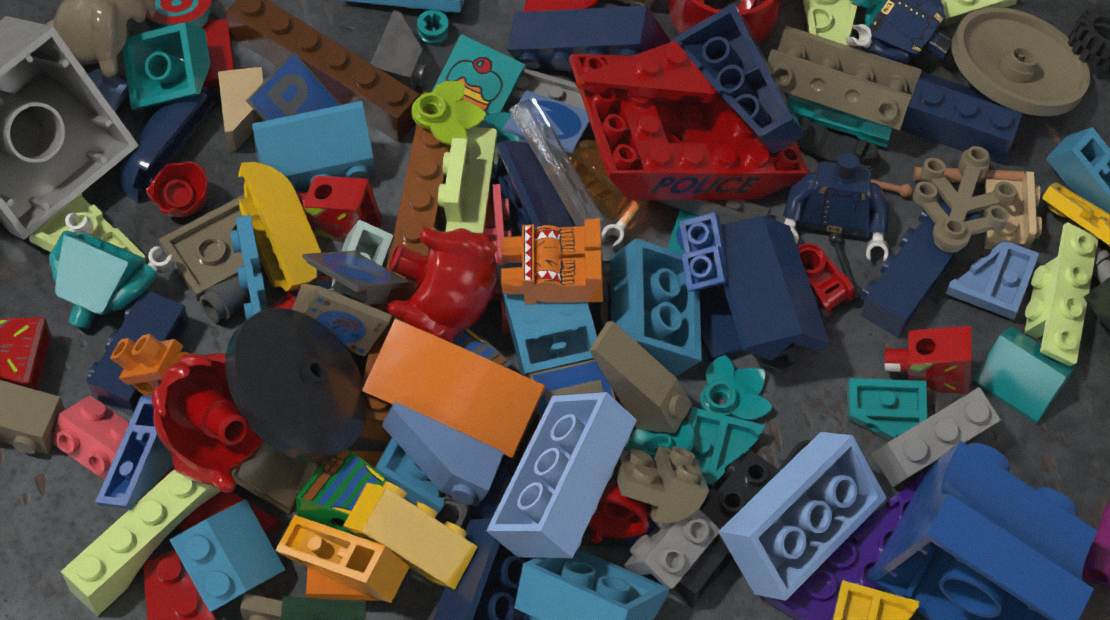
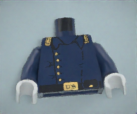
M887 0L869 27L864 24L852 25V28L856 29L859 33L858 40L854 37H846V43L849 46H861L863 51L903 64L908 62L917 64L927 50L944 60L952 50V40L939 33L945 24L946 18L944 14L945 7L941 0Z
M843 153L838 156L836 163L820 162L814 173H808L795 183L790 189L783 216L786 217L784 224L790 226L796 245L799 239L795 228L797 220L799 221V227L838 232L868 238L869 232H873V239L867 245L866 256L871 261V249L874 246H880L884 249L885 261L889 254V245L884 240V233H888L889 203L880 186L871 182V171L868 168L859 167L860 162L857 156Z

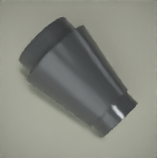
M236 276L206 288L205 294L200 297L201 307L212 321H227L250 298L249 289L241 290L239 278Z

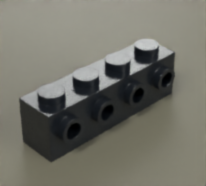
M750 450L742 461L737 458L732 462L724 475V478L727 480L719 489L714 486L709 490L706 499L701 505L703 507L701 511L720 530L780 470ZM719 533L676 586L669 589L671 594L692 609L733 559ZM654 577V581L657 582V583H659V584H661V583Z

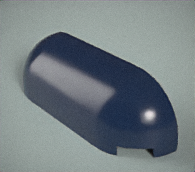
M202 86L199 95L162 103L134 139L139 146L117 163V182L121 191L128 198L139 203L146 194V188L150 186L155 176L167 164L172 162L221 101V94L209 87Z

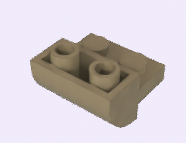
M659 446L654 460L649 454L638 449L623 450L614 468L620 494L648 503L651 518L654 522L673 523L691 516L701 507L709 492L695 455L681 447H673L671 450Z

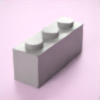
M980 387L889 441L872 453V456L891 486L894 487L938 460L958 442L966 443L1001 419Z

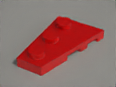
M175 549L143 564L147 620H216L213 613L209 612Z

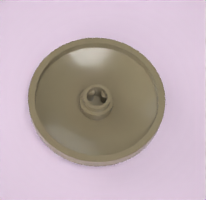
M1003 7L978 9L962 19L952 38V54L964 77L982 94L1009 109L1035 116L1064 114L1074 109L1080 103L1090 84V71L1087 62L1083 63L1079 60L1080 54L1074 55L1071 51L1073 47L1068 44V37L1051 24L1031 14Z

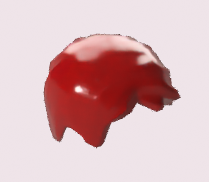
M190 161L175 164L169 163L155 176L150 186L146 188V193L151 201L160 207L162 213L170 217L185 218L203 209L209 194V185L205 171L199 164Z

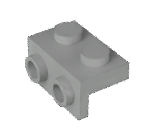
M700 509L681 521L673 523L654 522L657 526L650 535L642 536L631 547L630 553L632 556L624 566L629 571L638 575L652 574L663 586L670 589L674 588L719 533L718 527Z

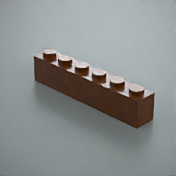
M236 0L226 10L231 38L276 66H279L291 52H295L341 105L362 101L366 122L399 143L416 124L412 117V105L420 97L419 93L269 0Z

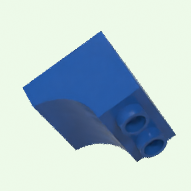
M960 441L930 465L867 580L887 593L920 601L916 612L928 620H1079L1094 588L1082 581V572L1087 554L1098 531L1076 517L1078 514L1076 504L1063 493L1044 487L1034 489L1009 473L1011 465L1008 459L998 450L981 443L967 445Z

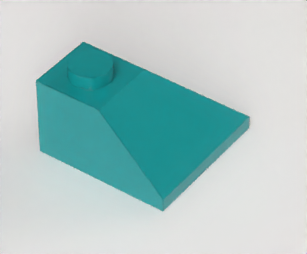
M183 22L127 37L122 53L131 109L138 110L200 94L211 65L205 29Z

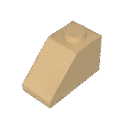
M262 67L218 72L228 152L236 151L253 133V123L263 122V119L245 101L264 82Z

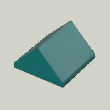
M1011 326L998 337L971 383L980 387L981 390L1032 423L1037 424L1076 367L1074 365L1068 366L1041 353V344Z

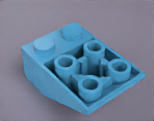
M509 263L497 266L499 285L521 375L530 377L529 373L594 359L589 349L596 340L597 335L587 302L546 303L537 301V304L525 305L524 294H503L501 285V269L522 267V263Z

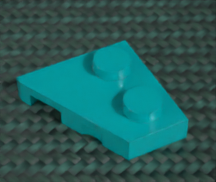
M849 378L847 382V419L891 441L927 419L926 381Z
M694 407L691 408L688 423L694 430L695 442L690 452L695 455L709 490L714 486L716 487L723 480L727 469L735 459L741 460L763 435L765 425Z

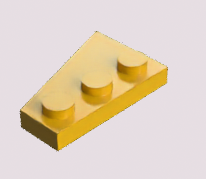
M1057 182L1051 184L1042 197L1043 200L1049 203L1048 208L1064 218L1068 216L1078 223L1080 227L1082 226L1085 229L1084 231L1098 237L1110 246V214Z

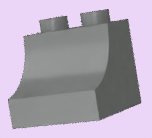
M5 16L0 20V223L9 233L25 240L139 145L53 26Z

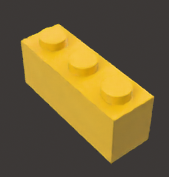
M386 481L383 486L367 483L343 526L361 538L385 545L409 565L410 569L432 583L455 590L478 547L465 539L467 531L448 521L442 524L435 519L438 514L435 510L417 501L413 505L405 499L407 492Z

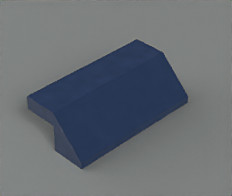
M763 215L721 225L727 271V283L722 285L743 351L769 360H773L791 343L821 352L830 344L790 226Z

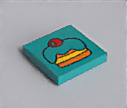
M461 34L433 90L442 82H464V100L480 107L486 112V115L504 112L526 66L524 63Z

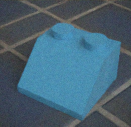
M247 499L205 519L170 539L209 612L217 610L286 570Z

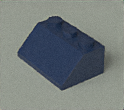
M922 72L908 105L901 131L963 152L972 146H979L988 152L990 161L1004 165L1023 113L998 104L978 90Z
M502 141L497 143L492 172L497 183L500 184L503 197L509 200V210L520 235L522 236V225L534 224V229L543 225H553L558 228L579 226L576 219H570L566 212V196L560 185H554L550 176L553 170L547 154H541L536 143Z
M492 518L470 520L466 529L467 535L465 539L478 547L455 590L445 587L433 620H531L528 614L514 607L523 563L534 558L515 556L486 530Z

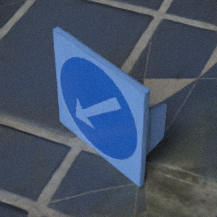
M526 90L503 130L520 136L522 142L536 143L540 153H546L549 157L555 149L566 153H573L590 121L586 110Z

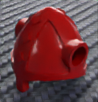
M616 478L610 479L598 502L597 510L589 522L592 530L591 541L598 544L602 541V536L626 538L642 535L648 531L651 518L648 503L621 495Z

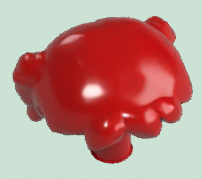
M427 227L419 235L421 242L430 248L427 256L401 244L396 247L390 259V272H396L416 281L415 287L418 290L409 300L392 301L388 304L387 310L392 316L398 317L403 322L451 343L459 331L471 327L486 312L495 292L498 279L497 263L494 255L496 248L486 233H475L465 228L441 232Z
M187 354L165 371L161 384L152 392L151 401L154 407V427L159 439L171 453L174 469L177 473L188 477L192 481L212 485L222 492L230 493L236 487L235 480L230 471L241 466L265 441L251 429L246 418L240 414L235 405L226 378V354Z

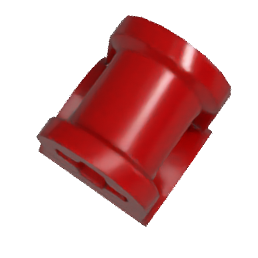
M805 243L797 247L802 263L813 268V270L805 269L812 292L819 300L817 304L818 309L823 308L830 315L831 309L843 301L850 302L855 298L856 293L851 281L844 273L839 271L824 253L823 249L812 243Z

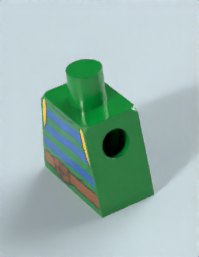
M347 448L337 456L326 460L296 496L297 516L358 536L343 526L367 483L383 486L388 480L383 474Z

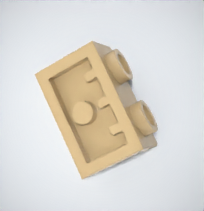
M1026 171L1022 182L985 179L983 194L993 192L995 185L1002 181L1013 184L1017 189V194L1010 206H1001L1009 212L1006 227L1001 231L989 230L984 232V249H993L1005 240L1030 250L1034 239L1040 238L1042 230V219L1036 216V207H1038L1040 202V186L1035 185L1034 172ZM988 209L983 210L984 217L986 216Z

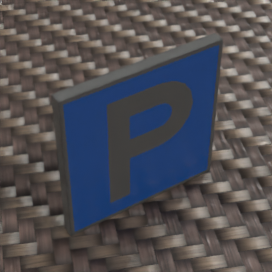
M291 52L245 100L263 121L341 105L295 52Z

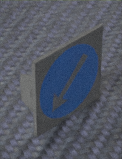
M356 251L302 255V258L307 260L306 263L316 268L317 277L330 276L356 292L365 291L366 305L383 304L392 289L409 286L410 283Z

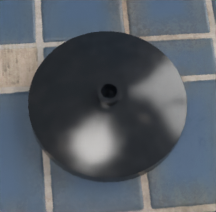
M271 308L256 313L233 333L225 357L226 378L229 390L240 414L246 418L248 425L263 441L289 457L302 461L316 462L337 456L358 439L364 428L367 415L366 393L362 391L364 383L351 354L327 327L299 311L286 308Z

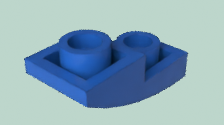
M713 212L680 221L685 254H681L688 291L694 292L727 283L725 248L719 215Z

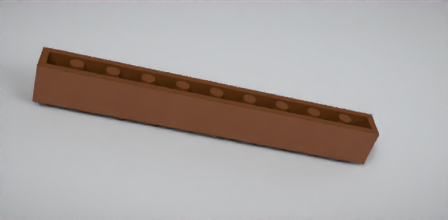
M433 111L425 112L427 114H436ZM418 124L416 125L386 268L390 270V259L396 247L401 244L427 256L430 248L421 242L420 232L427 227L436 230L439 228L443 207L438 205V190L440 184H446L447 174H443V157L445 152H450L451 145L438 141L430 129L421 127ZM393 272L409 281V286L392 289L385 303L379 304L378 310L390 314L387 307L392 301L409 300L418 290L415 287L416 281ZM391 316L390 322L369 350L363 377L364 385L394 320L402 321L398 317ZM366 393L367 415L364 428L359 437L390 441L392 437L382 427V424L392 404Z

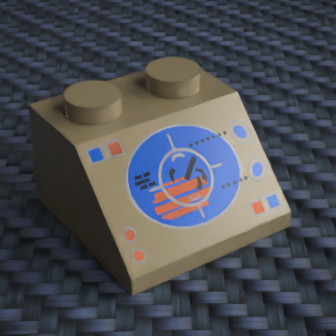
M303 283L292 307V310L304 313L327 327L342 342L351 356L356 354L365 357L390 322L392 316L321 286Z

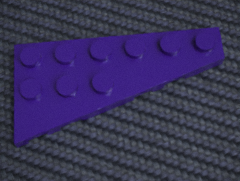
M928 470L917 477L916 481L905 490L895 494L884 506L871 514L786 601L765 597L764 600L796 620H832L842 580L884 591L867 580Z

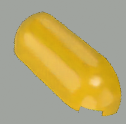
M257 162L241 163L238 177L244 178L245 199H238L242 216H251L257 252L270 283L273 287H282L285 291L298 290L302 283L310 284L317 277L316 268L306 263L307 260L303 259L302 255L321 253V250L293 185L287 177L271 166Z

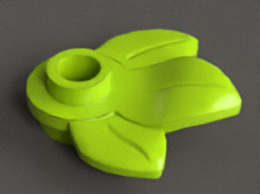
M460 81L442 82L435 87L433 92L422 94L412 105L414 121L421 127L430 129L438 141L447 145L452 144V138H467L468 140L466 131L477 127L485 119L486 112L477 105L463 99L465 85L464 82ZM433 111L436 114H427L425 112Z

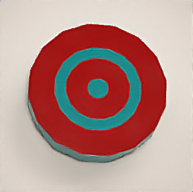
M153 0L156 7L154 16L152 18L147 10L144 21L152 30L183 22L202 27L209 20L208 15L213 13L212 0Z

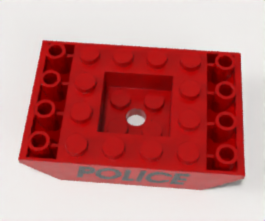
M571 54L569 61L577 81L580 74L631 56ZM607 88L605 93H595L585 89L579 90L608 178L628 200H759L798 182L808 174L796 141L773 154L763 140L718 92L712 102L701 103L700 96L682 95L678 101L668 100L664 97L627 96L626 89ZM670 133H675L679 135L683 141H680L678 137Z

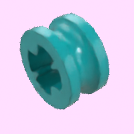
M438 10L423 12L417 19V35L419 40L429 46H437L445 42L449 35L447 16ZM431 25V28H433V25H438L439 30L436 31L433 28V31H429L427 26Z

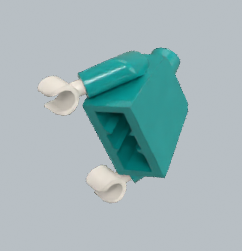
M69 213L65 218V223L69 230L62 232L49 255L53 279L56 283V295L74 303L68 322L72 325L90 328L95 313L104 315L124 309L157 278L156 272L166 273L172 269L174 265L172 254L167 256L165 261L156 262V259L162 253L161 247L156 246L150 249L148 255L150 262L143 264L145 258L90 235L94 226L88 216H85L83 222L77 226L79 217L76 213Z

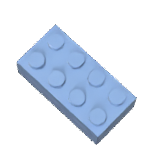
M607 392L552 396L486 531L517 557L573 558L581 544L583 534L590 519L597 510L603 491L613 476L614 468L629 441L631 431L637 420Z
M820 432L718 532L753 593L786 601L885 501L886 496L853 435Z

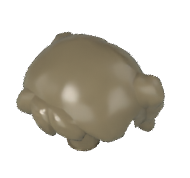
M63 0L56 12L55 18L47 22L46 25L55 28L81 66L99 63L104 77L111 78L116 75L126 79L122 48L126 43L127 37L130 36L126 27L127 21L133 18L138 23L143 22L146 18L147 10L153 18L156 7L153 0Z

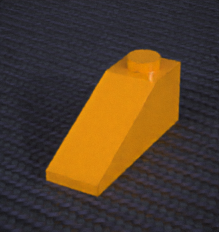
M294 515L275 550L279 554L354 590L389 603L392 602L410 567L385 545Z

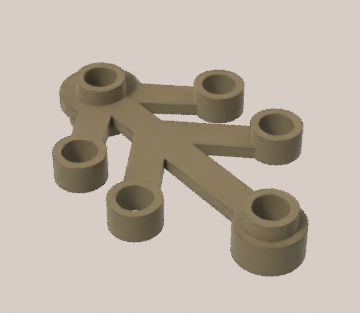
M972 146L963 152L958 164V169L963 176L957 192L944 176L946 170L945 163L937 158L925 160L921 175L929 182H919L915 187L913 200L924 208L935 223L932 232L934 242L938 248L945 252H958L969 243L972 235L989 230L1001 231L1008 222L1009 212L1001 206H1010L1013 203L1017 194V189L1013 184L1005 181L998 182L993 192L972 197L977 179H982L986 176L991 163L988 152L982 147ZM937 193L940 194L951 209L950 216L936 202ZM988 209L985 217L964 222L967 214Z

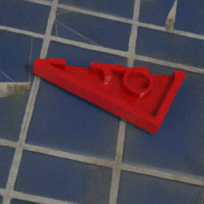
M677 41L580 74L575 83L579 90L585 89L595 93H605L607 88L626 89L627 96L647 98L664 97L668 100L679 101L682 95L700 96L701 103L712 102L717 94V91Z

